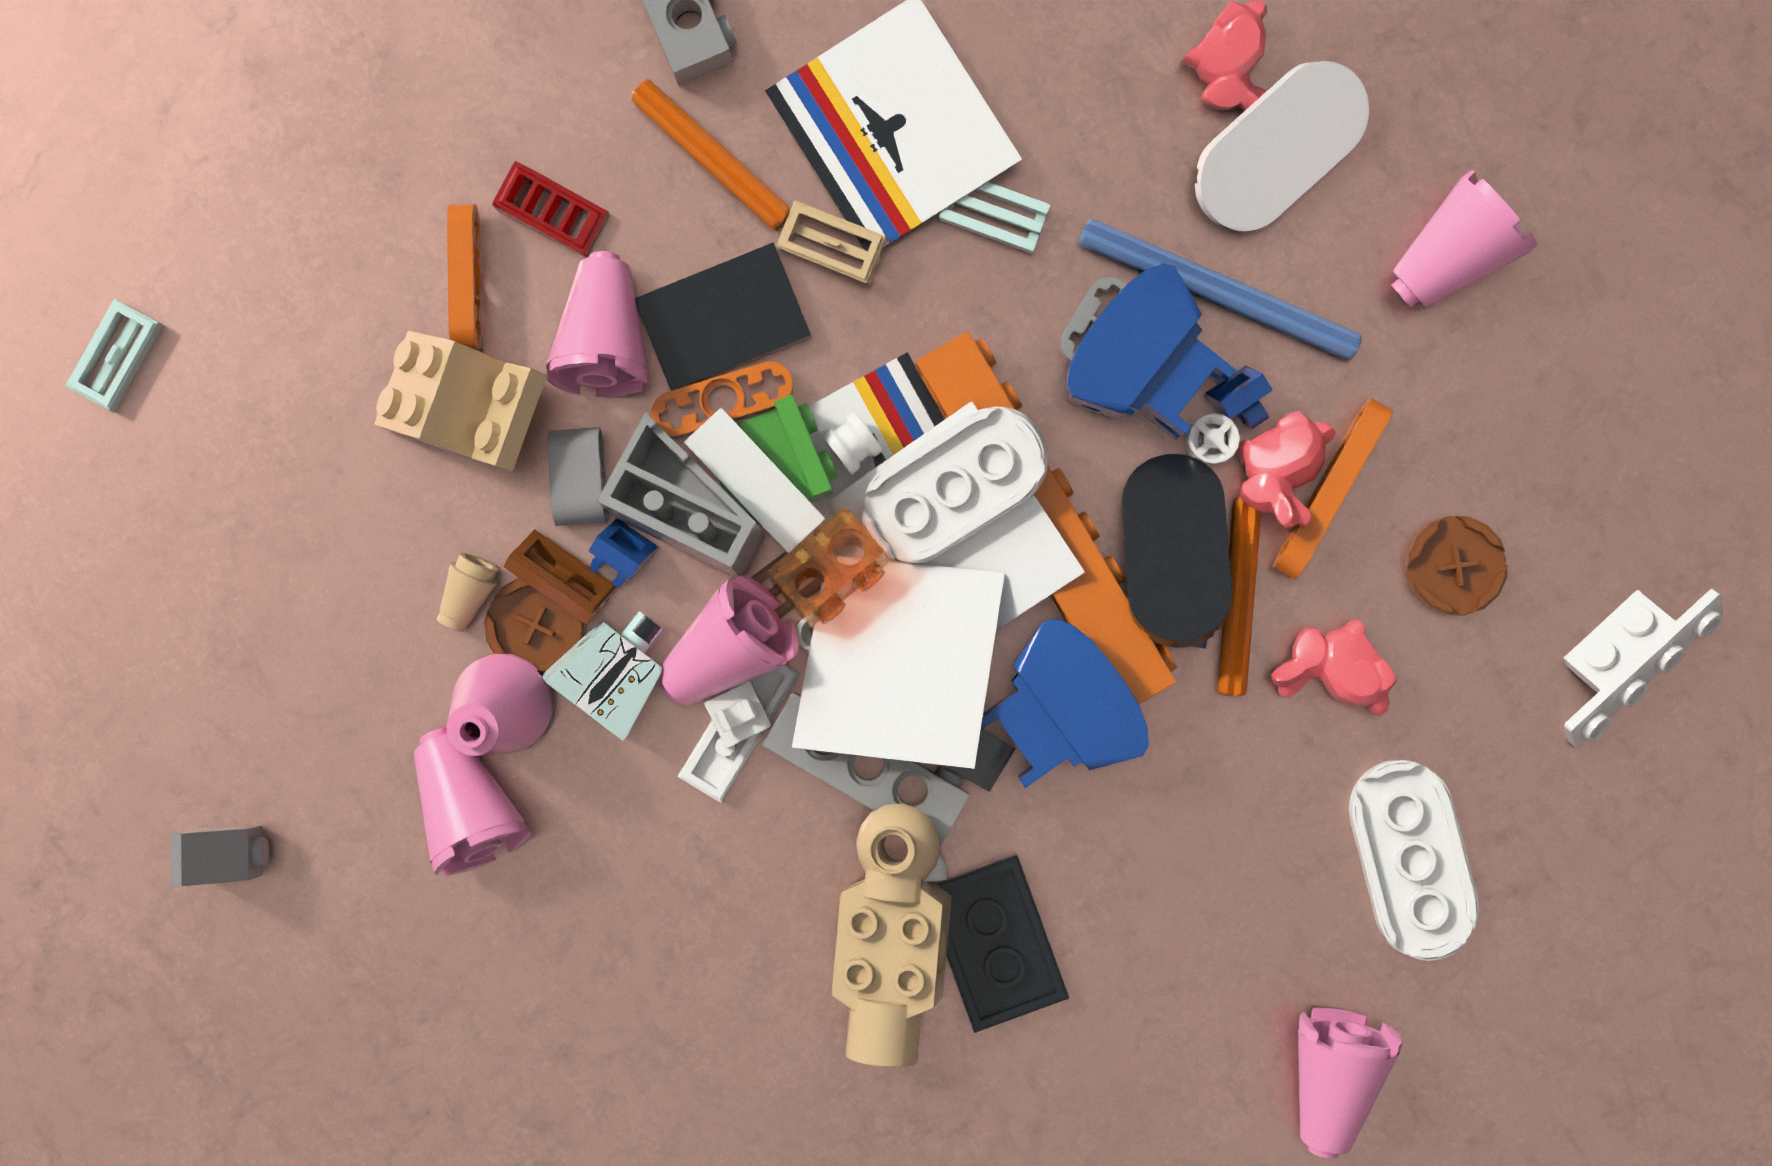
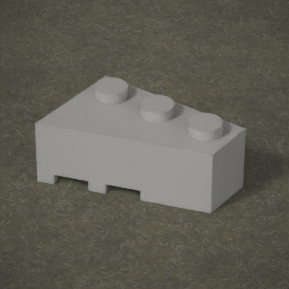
M645 412L597 502L610 516L736 578L740 575L745 576L765 538L764 533L757 523Z

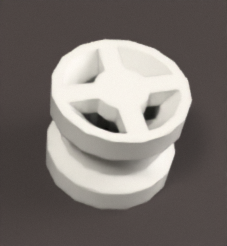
M854 411L845 416L844 424L837 430L828 429L821 435L827 446L850 475L859 470L860 462L866 457H876L883 451L876 438Z
M1212 413L1202 416L1191 424L1192 427L1184 439L1185 450L1188 456L1202 461L1209 467L1220 465L1234 455L1238 449L1240 437L1238 428L1231 419L1222 414Z

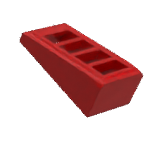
M517 161L512 164L492 203L493 207L503 215L585 257L588 255L609 215L607 210ZM525 182H528L532 186L519 208L513 204ZM545 191L551 195L539 218L531 214L542 193ZM562 201L570 205L558 228H555L550 224ZM580 210H582L588 216L575 239L568 235Z

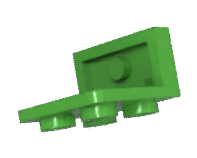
M792 394L775 401L776 408L737 424L810 503L833 494L829 481L838 478L827 450L817 453L809 434L819 430L807 403L797 406ZM719 480L722 489L759 525L760 523Z

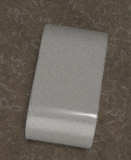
M601 428L549 431L548 460L551 505L555 526L607 523L608 513L597 502L606 485L604 442Z

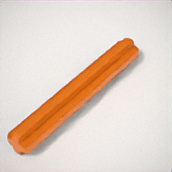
M646 79L638 85L631 95L633 103L771 229H777L786 221L790 208L651 80Z
M1241 497L1236 498L1233 502L1229 547L1232 605L1230 614L1223 624L1218 681L1219 694L1237 697L1245 696L1247 693L1261 512L1253 509Z

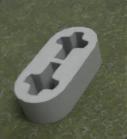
M1103 277L1096 280L1087 291L1060 340V352L1064 360L1069 364L1073 359V350L1075 348L1074 342L1069 340L1070 336H1082L1089 324L1092 325L1097 319L1094 314L1101 301L1095 297V294L1097 292L1106 294L1109 289L1119 293L1126 286L1121 279Z

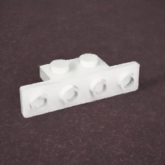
M1713 588L1710 589L1675 621L1637 590L1564 657L1565 665L1595 690L1597 694L1564 724L1568 741L1578 748L1586 740H1596L1606 731L1611 722L1610 718L1624 705L1630 707L1642 698L1648 689L1647 683L1659 672L1667 673L1679 664L1685 655V648L1698 636L1703 639L1713 633L1723 618L1721 594Z

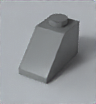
M261 825L198 827L171 834V887L247 881L262 876V868H266L268 865L269 844L267 838L262 837Z

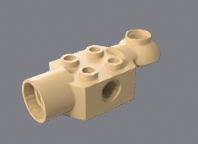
M899 803L884 805L871 812L860 826L856 840L857 854L866 875L865 879L852 884L841 892L832 985V996L850 1008L846 1057L858 1063L882 1067H905L917 1063L921 1013L933 1009L943 997L952 896L937 884L923 882L936 867L941 851L939 833L932 820L918 808ZM888 835L900 836L906 842L908 853L905 860H896L887 854L884 843Z

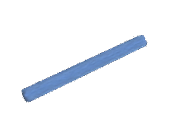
M1089 219L1080 236L1079 243L1081 246L1141 272L1160 264L1175 266L1190 293L1345 360H1351L1360 347L1362 336L1357 332L1097 220Z

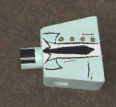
M640 611L621 634L604 621H601L547 669L542 677L549 686L623 741L630 732L663 668L645 652L663 629Z

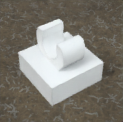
M751 680L704 703L726 749L773 726Z

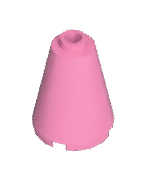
M1471 169L1465 176L1461 177L1392 270L1398 280L1391 286L1410 307L1419 302L1426 309L1530 253L1538 243L1531 232L1525 236L1516 225L1521 222V219L1483 178L1478 182L1476 173Z
M593 252L589 258L583 259L579 263L546 366L547 381L556 388L580 395V386L597 388L596 397H621L639 393L644 390V383L647 384L649 372L630 267L627 263L620 260L619 255L613 252Z
M740 575L735 580H732L731 577L722 583L662 663L661 667L663 669L660 674L659 684L665 696L673 702L691 706L786 665L798 654L799 640L792 620L789 619L783 623L775 611L781 606L778 599L761 583L748 576Z
M491 654L469 665L459 676L452 695L447 722V735L451 744L459 752L470 756L515 753L533 745L546 731L553 714V694L549 685H546L541 675L537 672L538 669L530 661L514 654Z
M447 728L433 730L420 738L421 745L414 750V759L430 864L434 874L438 875L442 870L444 876H449L483 866L495 860L493 853L500 850L504 844L507 845L510 853L529 839L531 832L526 821L478 756H470L459 752L451 744L447 735Z
M1313 1008L1311 1018H1308L1305 1012L1300 1014L1298 1023L1300 1138L1308 1145V1150L1311 1153L1327 1159H1335L1339 1154L1348 1153L1351 1150L1402 1047L1401 1035L1392 1027L1382 1022L1381 1031L1366 1026L1368 1016L1335 1008Z

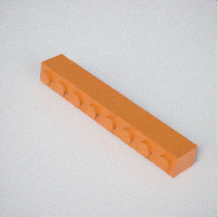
M969 331L915 361V369L945 419L971 401L978 410L989 407H1006L1018 410L1022 407L1010 383L1006 381L1000 385L990 367L997 363L984 339L981 337L974 341ZM1048 466L1043 483L1034 496L1085 571V573L1051 594L1050 597L1064 621L1075 626L1096 644L1125 681L1137 703L1141 704L1176 683L1171 672L1177 669V665L1166 646L1160 643L1155 646L1150 636L1133 621L1128 599L1119 584L1126 581L1122 571L1111 555L1103 558L1093 541L1100 537L1099 533L1085 511L1078 515L1067 498L1073 495L1074 492L1060 468L1051 471Z

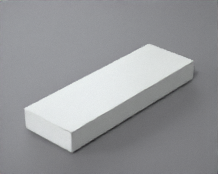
M722 408L715 412L684 441L788 554L825 520L822 514Z
M783 665L751 679L770 721L800 674L788 665ZM711 721L678 777L721 803L765 730L726 749L713 721Z

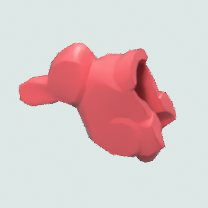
M1252 0L1247 2L1246 5L1232 1L1212 23V28L1199 45L1192 48L1182 59L1184 64L1194 69L1199 78L1208 84L1202 94V100L1206 106L1216 110H1231L1241 107L1245 111L1266 92V90L1259 86L1253 85L1249 74L1263 57L1265 51L1266 30L1262 20L1267 14V5L1262 1Z
M1296 411L1279 420L1276 428L1257 436L1251 441L1245 439L1240 442L1236 450V456L1245 466V472L1249 478L1243 483L1239 492L1241 499L1260 512L1274 513L1277 521L1285 528L1297 524L1304 527L1309 526L1311 523L1310 511L1293 495L1292 489L1316 479L1325 463L1326 444L1336 434L1333 427L1328 423L1313 422L1301 412Z
M1355 618L1347 622L1342 628L1331 630L1325 636L1316 627L1308 626L1303 628L1293 644L1292 660L1280 665L1271 674L1273 683L1278 686V694L1282 697L1294 696L1309 679L1313 677L1320 678L1332 698L1353 707H1368L1372 714L1379 717L1388 710V693L1397 682V678L1386 660L1379 657L1374 647L1364 635L1365 627Z

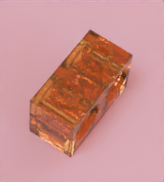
M845 506L771 567L767 574L773 586L811 628L818 621L822 624H827L837 617L846 607L844 600L858 588L864 592L873 587L884 576L885 570L883 567L888 562L884 549ZM849 545H855L864 550L863 558L853 565H845L837 560L838 553ZM815 577L825 582L824 590L816 597L806 598L798 593L800 584L808 578Z

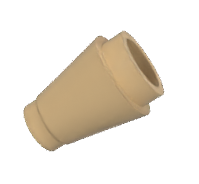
M460 553L457 562L450 563L437 621L450 629L464 632L468 623L472 621L498 582L494 578L498 568L480 557L468 553Z

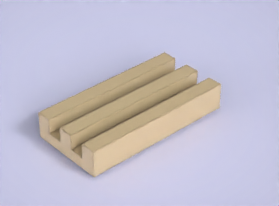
M794 200L776 247L870 285L874 277L872 275L875 266H878L881 259L880 253L882 248L886 247L889 238ZM801 214L872 242L869 250H863L798 224ZM795 233L863 260L861 270L792 243L793 234Z

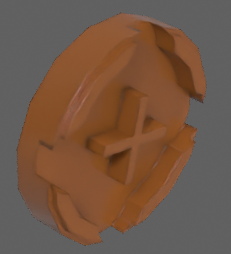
M1447 516L1426 524L1413 536L1405 553L1404 575L1411 593L1424 607L1441 615L1465 616L1485 609L1499 596L1507 579L1508 565H1506L1505 549L1501 539L1487 524L1467 516Z
M520 578L500 588L494 596L489 610H487L484 621L486 641L493 654H514L528 660L538 669L537 672L540 675H543L547 669L581 640L587 631L585 623Z

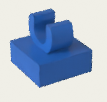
M1246 365L1235 372L1230 379L1224 380L1221 384L1216 385L1205 393L1214 410L1230 419L1237 415L1242 424L1248 423L1252 429L1269 418L1259 399L1271 392L1272 388L1263 373Z
M615 519L597 535L588 550L595 556L591 562V570L596 573L606 563L618 572L612 585L619 587L627 579L633 578L649 562L658 546L622 521Z

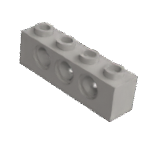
M642 0L678 85L733 63L729 46L736 44V39L726 16L723 15L716 18L709 2L711 0ZM685 11H696L702 16L700 23L692 29L679 28L676 25V20Z
M792 692L762 746L874 811L884 805L899 803L918 808L932 820L939 833L941 847L970 796L969 792L961 788L965 779L941 765L938 766L934 773L917 762L882 758L884 768L881 774L873 779H865L855 771L854 760L857 755L833 752L823 754L816 750L792 748L801 700L800 694ZM917 776L925 781L928 791L923 801L917 804H908L901 800L898 795V786L904 778Z

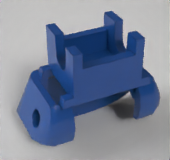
M1160 264L1149 268L1130 281L1115 296L1078 345L1068 368L1066 386L1071 394L1067 401L1078 407L1115 420L1123 414L1130 417L1135 411H1139L1176 440L1180 435H1186L1192 427L1178 415L1209 377L1218 385L1224 380L1230 379L1236 372V369L1197 339L1198 335L1202 332L1201 327L1197 323L1202 313L1175 266Z
M1059 619L1043 621L1012 664L1018 672L1011 680L1017 689L985 711L981 728L984 729L998 719L1031 764V766L1018 774L1023 786L1027 788L1067 758L1073 766L1084 763L1090 771L1143 756L1149 746L1148 728L1139 704L1112 663L1096 644L1075 626Z

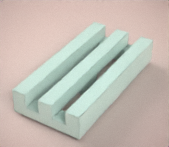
M986 182L973 191L1036 214L1035 219L1033 220L968 195L943 209L939 215V221L1033 254L1050 204ZM957 204L1029 230V236L1024 238L953 212L954 206Z
M114 299L65 386L105 409L115 412L162 329L163 324ZM123 315L128 317L129 319L106 356L105 362L90 388L87 387L85 383ZM143 325L141 332L139 333L136 341L130 349L127 357L121 365L118 373L112 381L105 396L102 395L108 382L114 374L117 366L123 358L126 350L132 342L135 334L137 333L139 327Z

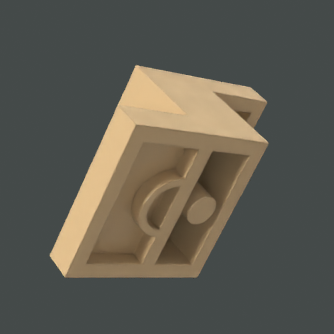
M408 331L405 340L398 345L395 351V368L388 387L382 391L378 398L376 407L378 415L374 425L415 438L457 455L513 472L547 375L532 368L504 362L455 341Z

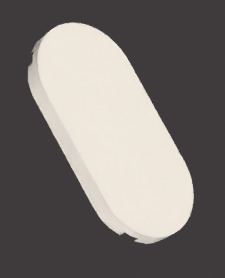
M1330 61L1302 63L1287 72L1203 150L1196 168L1199 171L1197 183H1195L1196 198L1203 212L1218 225L1237 231L1257 230L1276 220L1349 154L1361 140L1368 124L1369 100L1365 87L1359 77L1346 66Z
M989 407L965 416L882 470L872 479L865 493L866 497L864 507L862 508V523L868 539L882 554L892 559L906 561V563H922L943 554L1027 501L1040 488L1048 467V450L1041 431L1026 415L1006 407Z
M1390 760L1379 763L1360 777L1353 788L1349 801L1350 823L1378 929L1393 948L1410 957L1425 961L1449 957L1464 946L1472 929H1475L1479 917L1478 898L1450 792L1440 777L1418 763L1408 760Z

